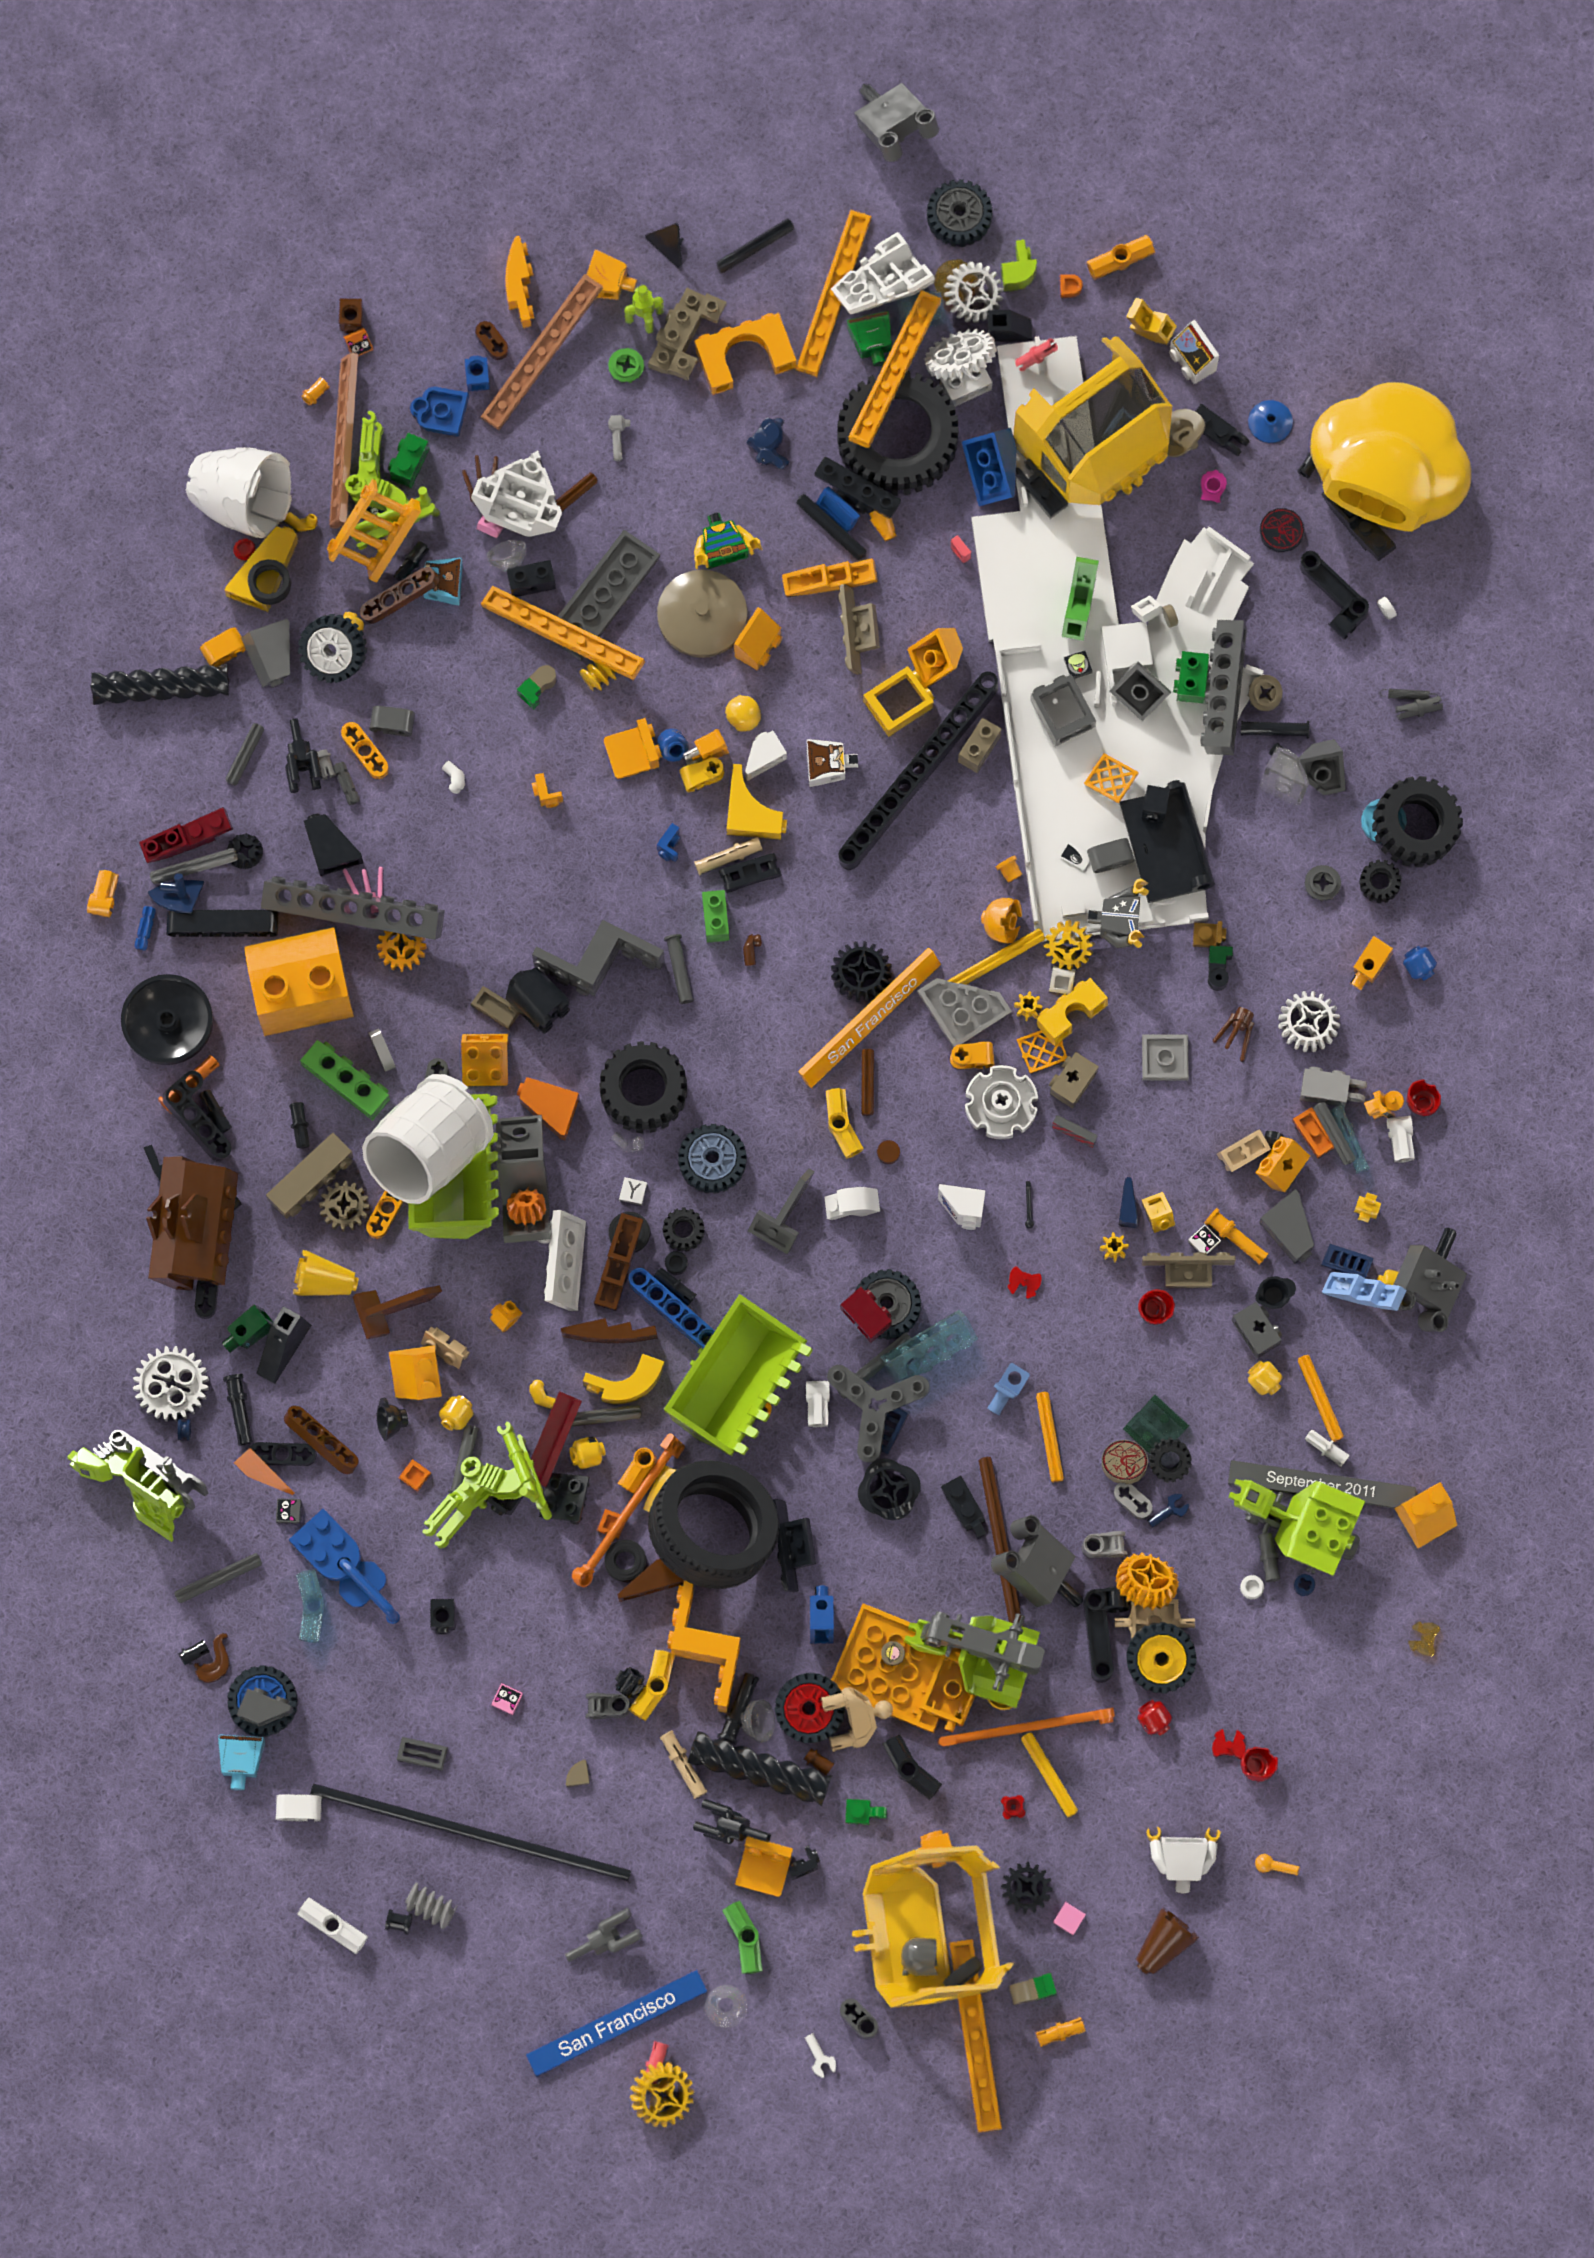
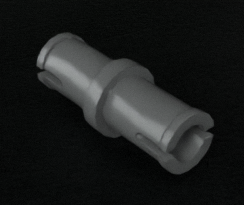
M1436 696L1422 701L1416 699L1414 703L1396 706V713L1405 711L1396 716L1400 721L1413 716L1423 717L1426 713L1443 710V703L1433 705L1442 701L1441 697Z
M1273 1533L1260 1534L1258 1536L1262 1554L1260 1562H1263L1265 1581L1280 1580L1277 1565L1279 1557L1278 1553H1275Z

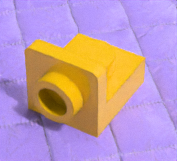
M1163 1192L1141 1200L1154 1233L1167 1230L1175 1225L1173 1211Z

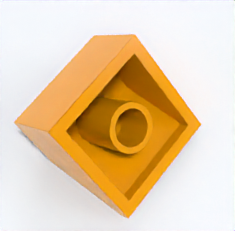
M759 607L734 643L735 658L757 671L761 665L766 666L771 657L769 652L773 647L777 648L783 638L780 636L781 627Z
M435 1345L389 1352L396 1398L422 1400L442 1397Z
M1441 1482L1394 1508L1417 1548L1424 1546L1457 1526L1453 1503Z

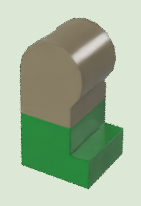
M549 665L539 667L517 688V695L533 710L540 704L539 696L546 689H551L556 684L557 679L554 668Z
M1051 1973L1009 1986L1014 2005L1053 1997L1057 1994Z

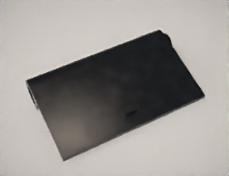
M1180 780L1171 781L1165 787L1169 788L1170 792L1164 822L1153 823L1147 821L1146 818H1141L1145 796L1119 803L1140 878L1148 882L1147 885L1143 886V888L1149 890L1148 895H1146L1148 903L1207 890L1215 885L1186 783L1180 782Z

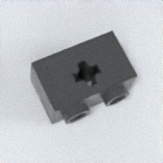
M1257 1302L1232 1317V1322L1256 1359L1280 1345V1337H1282L1279 1328L1276 1325L1272 1326L1268 1320L1270 1316L1266 1308L1259 1306ZM1255 1325L1263 1327L1262 1333L1254 1331Z

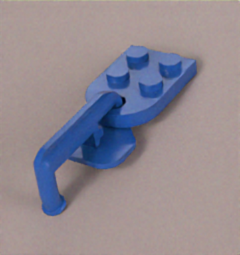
M324 1508L289 1539L291 1544L323 1577L332 1581H340L339 1593L350 1606L359 1608L372 1600L386 1615L388 1623L396 1624L399 1621V1613L379 1593L386 1584V1575L374 1562L361 1561V1552L356 1542Z

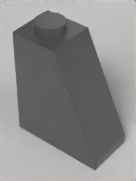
M288 618L249 631L241 638L262 687L271 685L274 688L284 683L283 680L290 675Z
M1295 1189L1264 1214L1259 1221L1294 1264L1299 1260L1303 1263L1312 1256L1311 1251L1314 1247L1299 1192Z

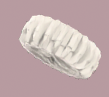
M969 262L967 266L965 264L960 265V270L957 268L953 269L954 276L949 275L947 277L951 283L944 284V287L949 289V292H945L943 296L950 297L946 305H953L950 312L958 311V319L965 315V322H969L972 318L973 322L977 323L979 319L982 321L987 320L988 310L1000 308L997 302L1002 301L1003 297L999 296L998 293L1003 292V288H997V284H1000L1001 280H994L997 273L992 272L989 274V266L982 270V263L979 262L975 266L973 262ZM966 275L978 276L977 280L973 283L962 281V278ZM985 283L988 287L989 295L984 291L983 286ZM975 288L974 293L976 296L972 297L973 292L970 289ZM958 290H960L963 294L962 302L959 298ZM974 301L986 304L981 310L969 308Z
M1306 991L1302 992V998L1294 994V1001L1287 999V1006L1281 1007L1283 1014H1280L1278 1020L1282 1021L1278 1028L1284 1030L1281 1036H1290L1287 1044L1289 1045L1295 1041V1050L1300 1045L1304 1046L1303 1052H1307L1308 1046H1311L1312 1052H1316L1317 1045L1322 1050L1325 1049V1042L1331 1044L1333 1041L1331 1037H1336L1338 1034L1334 1029H1339L1340 1023L1336 1022L1339 1020L1340 1015L1333 1014L1337 1007H1329L1331 999H1327L1325 1002L1322 1001L1324 994H1320L1319 998H1316L1315 991L1311 992L1310 997H1307ZM1307 1005L1317 1007L1320 1010L1316 1012L1311 1011ZM1298 1008L1301 1019L1292 1026L1291 1015ZM1326 1017L1328 1027L1320 1035L1318 1023ZM1306 1018H1309V1020L1313 1019V1024H1305ZM1306 1031L1311 1037H1304L1298 1033Z

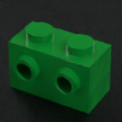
M407 433L405 439L402 438L397 447V451H399L396 459L392 458L388 466L392 481L409 488L413 487L430 450L428 440Z
M1182 651L1181 658L1176 659L1175 672H1179V680L1174 679L1173 693H1177L1176 701L1204 703L1209 654Z

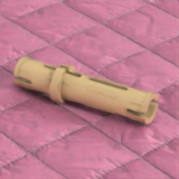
M755 837L741 844L735 843L734 847L694 861L698 874L701 875L739 859L742 861L744 857L763 849L758 837Z
M673 1730L662 1735L660 1739L670 1754L669 1759L674 1761L694 1799L706 1794L707 1790L693 1766L687 1763L686 1749L681 1747Z

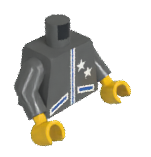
M1138 879L1135 881L1134 886L1116 893L1108 899H1104L1102 911L1089 910L1088 924L1101 925L1100 936L1114 947L1124 948L1134 945L1137 948H1141L1142 943L1138 939L1145 936L1138 930L1140 897L1138 895H1148L1149 890L1142 888L1148 882Z

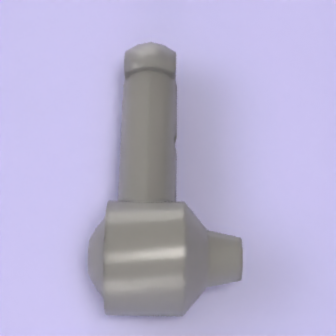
M611 415L608 420V427L612 432L613 457L615 461L622 460L621 432L625 427L630 426V420L625 419L622 415Z

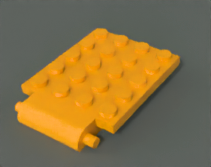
M862 1603L831 1680L841 1690L851 1687L869 1698L873 1708L880 1701H888L893 1707L891 1717L934 1734L940 1719L947 1721L944 1729L949 1732H953L956 1725L963 1727L975 1695L965 1690L958 1662L961 1649L952 1647L949 1657L916 1651L911 1645L904 1642L906 1635L910 1637L916 1635L914 1631L908 1629L910 1622ZM891 1641L900 1643L905 1651L903 1661L896 1666L887 1665L881 1657L883 1646Z

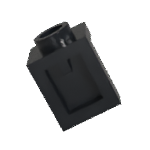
M809 1845L805 1846V1852L809 1860L800 1859L791 1864L792 1867L788 1869L792 1881L818 1870L817 1863L821 1861L816 1849L811 1850Z

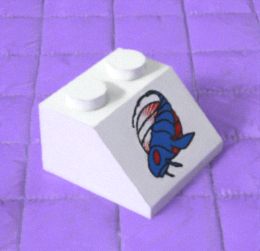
M939 1184L938 1200L955 1222L968 1230H975L976 1227H981L985 1190Z

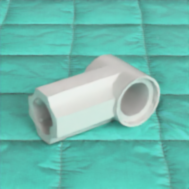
M1411 1116L1387 1118V1129H1390L1388 1136L1392 1141L1394 1162L1413 1161L1415 1157L1412 1143L1413 1126Z
M806 1381L808 1426L826 1427L828 1426L829 1382Z

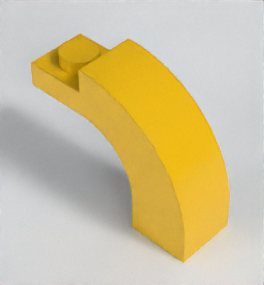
M642 1354L637 1369L629 1378L622 1381H609L585 1373L583 1385L587 1386V1391L594 1394H599L600 1391L603 1392L601 1396L602 1402L609 1404L631 1403L644 1397L654 1388L660 1379L665 1364L662 1360Z

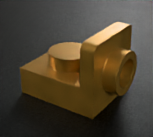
M1218 921L1217 924L1194 922L1193 947L1210 948V946H1221V942L1226 941V928H1222L1223 921Z

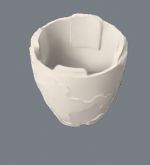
M239 447L202 453L194 459L189 468L188 476L191 480L186 484V493L189 500L198 509L219 524L249 536L264 538L280 522L285 520L291 505L290 463L279 453L258 450L256 448Z

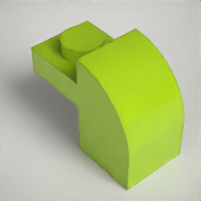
M1025 239L1016 240L1017 261L1001 263L1004 292L1023 289L1035 277L1037 259L1031 260L1030 247H1026Z

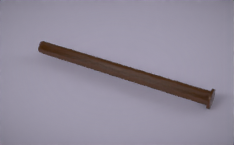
M983 1457L979 1459V1466L996 1555L1008 1552L1009 1546L993 1461L991 1457ZM1000 1576L1008 1621L1013 1623L1015 1614H1020L1019 1623L1021 1610L1017 1589L1003 1576Z

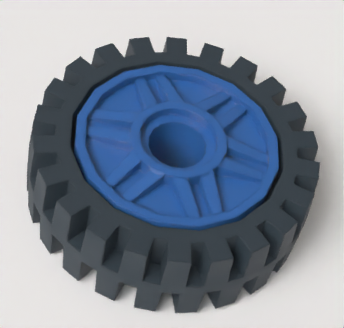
M254 1666L241 1672L242 1674L237 1676L231 1684L227 1696L228 1710L235 1724L246 1733L259 1737L275 1735L282 1729L284 1730L293 1720L298 1705L297 1693L292 1681L282 1671L271 1666ZM255 1687L268 1692L267 1696L276 1699L279 1696L290 1701L289 1705L293 1708L290 1715L261 1727L242 1720L237 1716L247 1689L254 1691Z

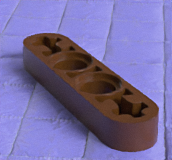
M430 567L421 568L365 602L360 608V616L370 624L379 622L435 588L439 582V575ZM429 574V581L426 582V576ZM413 584L412 593L405 595L404 590L406 586ZM394 596V603L391 606H386V599ZM370 609H374V610L372 611V613H373L372 616H369V614H370Z
M300 1406L289 1407L284 1415L285 1424L339 1472L343 1474L353 1473L359 1464L358 1457ZM307 1429L316 1431L318 1435H311ZM325 1444L333 1446L335 1451L328 1450Z

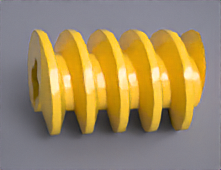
M594 662L595 666L588 664V672L581 669L579 673L592 691H594V687L601 691V682L608 686V677H611L613 680L617 679L615 671Z

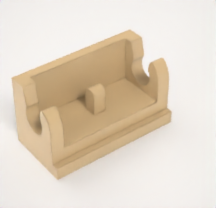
M1259 1129L1217 1153V1156L1225 1163V1169L1233 1172L1271 1150Z

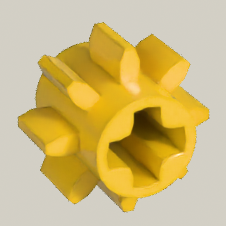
M1031 991L1026 996L1019 994L1020 1002L1014 1003V1007L1019 1008L1016 1016L1023 1015L1025 1021H1028L1031 1016L1037 1019L1038 1014L1036 1010L1041 1011L1043 1007L1037 1004L1040 996H1031ZM1024 1003H1026L1027 1005H1030L1032 1003V1009H1030L1029 1007L1024 1009Z
M1367 1192L1365 1197L1359 1196L1354 1210L1355 1213L1360 1214L1358 1220L1369 1223L1370 1218H1377L1381 1203L1376 1201L1377 1195Z
M1112 1232L1109 1239L1103 1237L1102 1240L1106 1245L1100 1246V1251H1105V1260L1110 1257L1116 1263L1117 1257L1125 1258L1126 1254L1122 1250L1128 1249L1129 1244H1123V1235L1119 1238ZM1111 1243H1115L1116 1247H1118L1116 1252L1110 1248Z

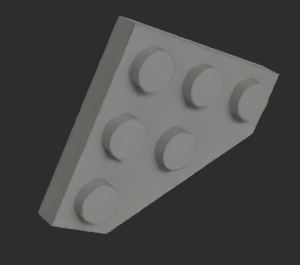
M936 978L917 991L953 1048L966 1042L1012 1012L1000 992L984 990L961 983H953Z

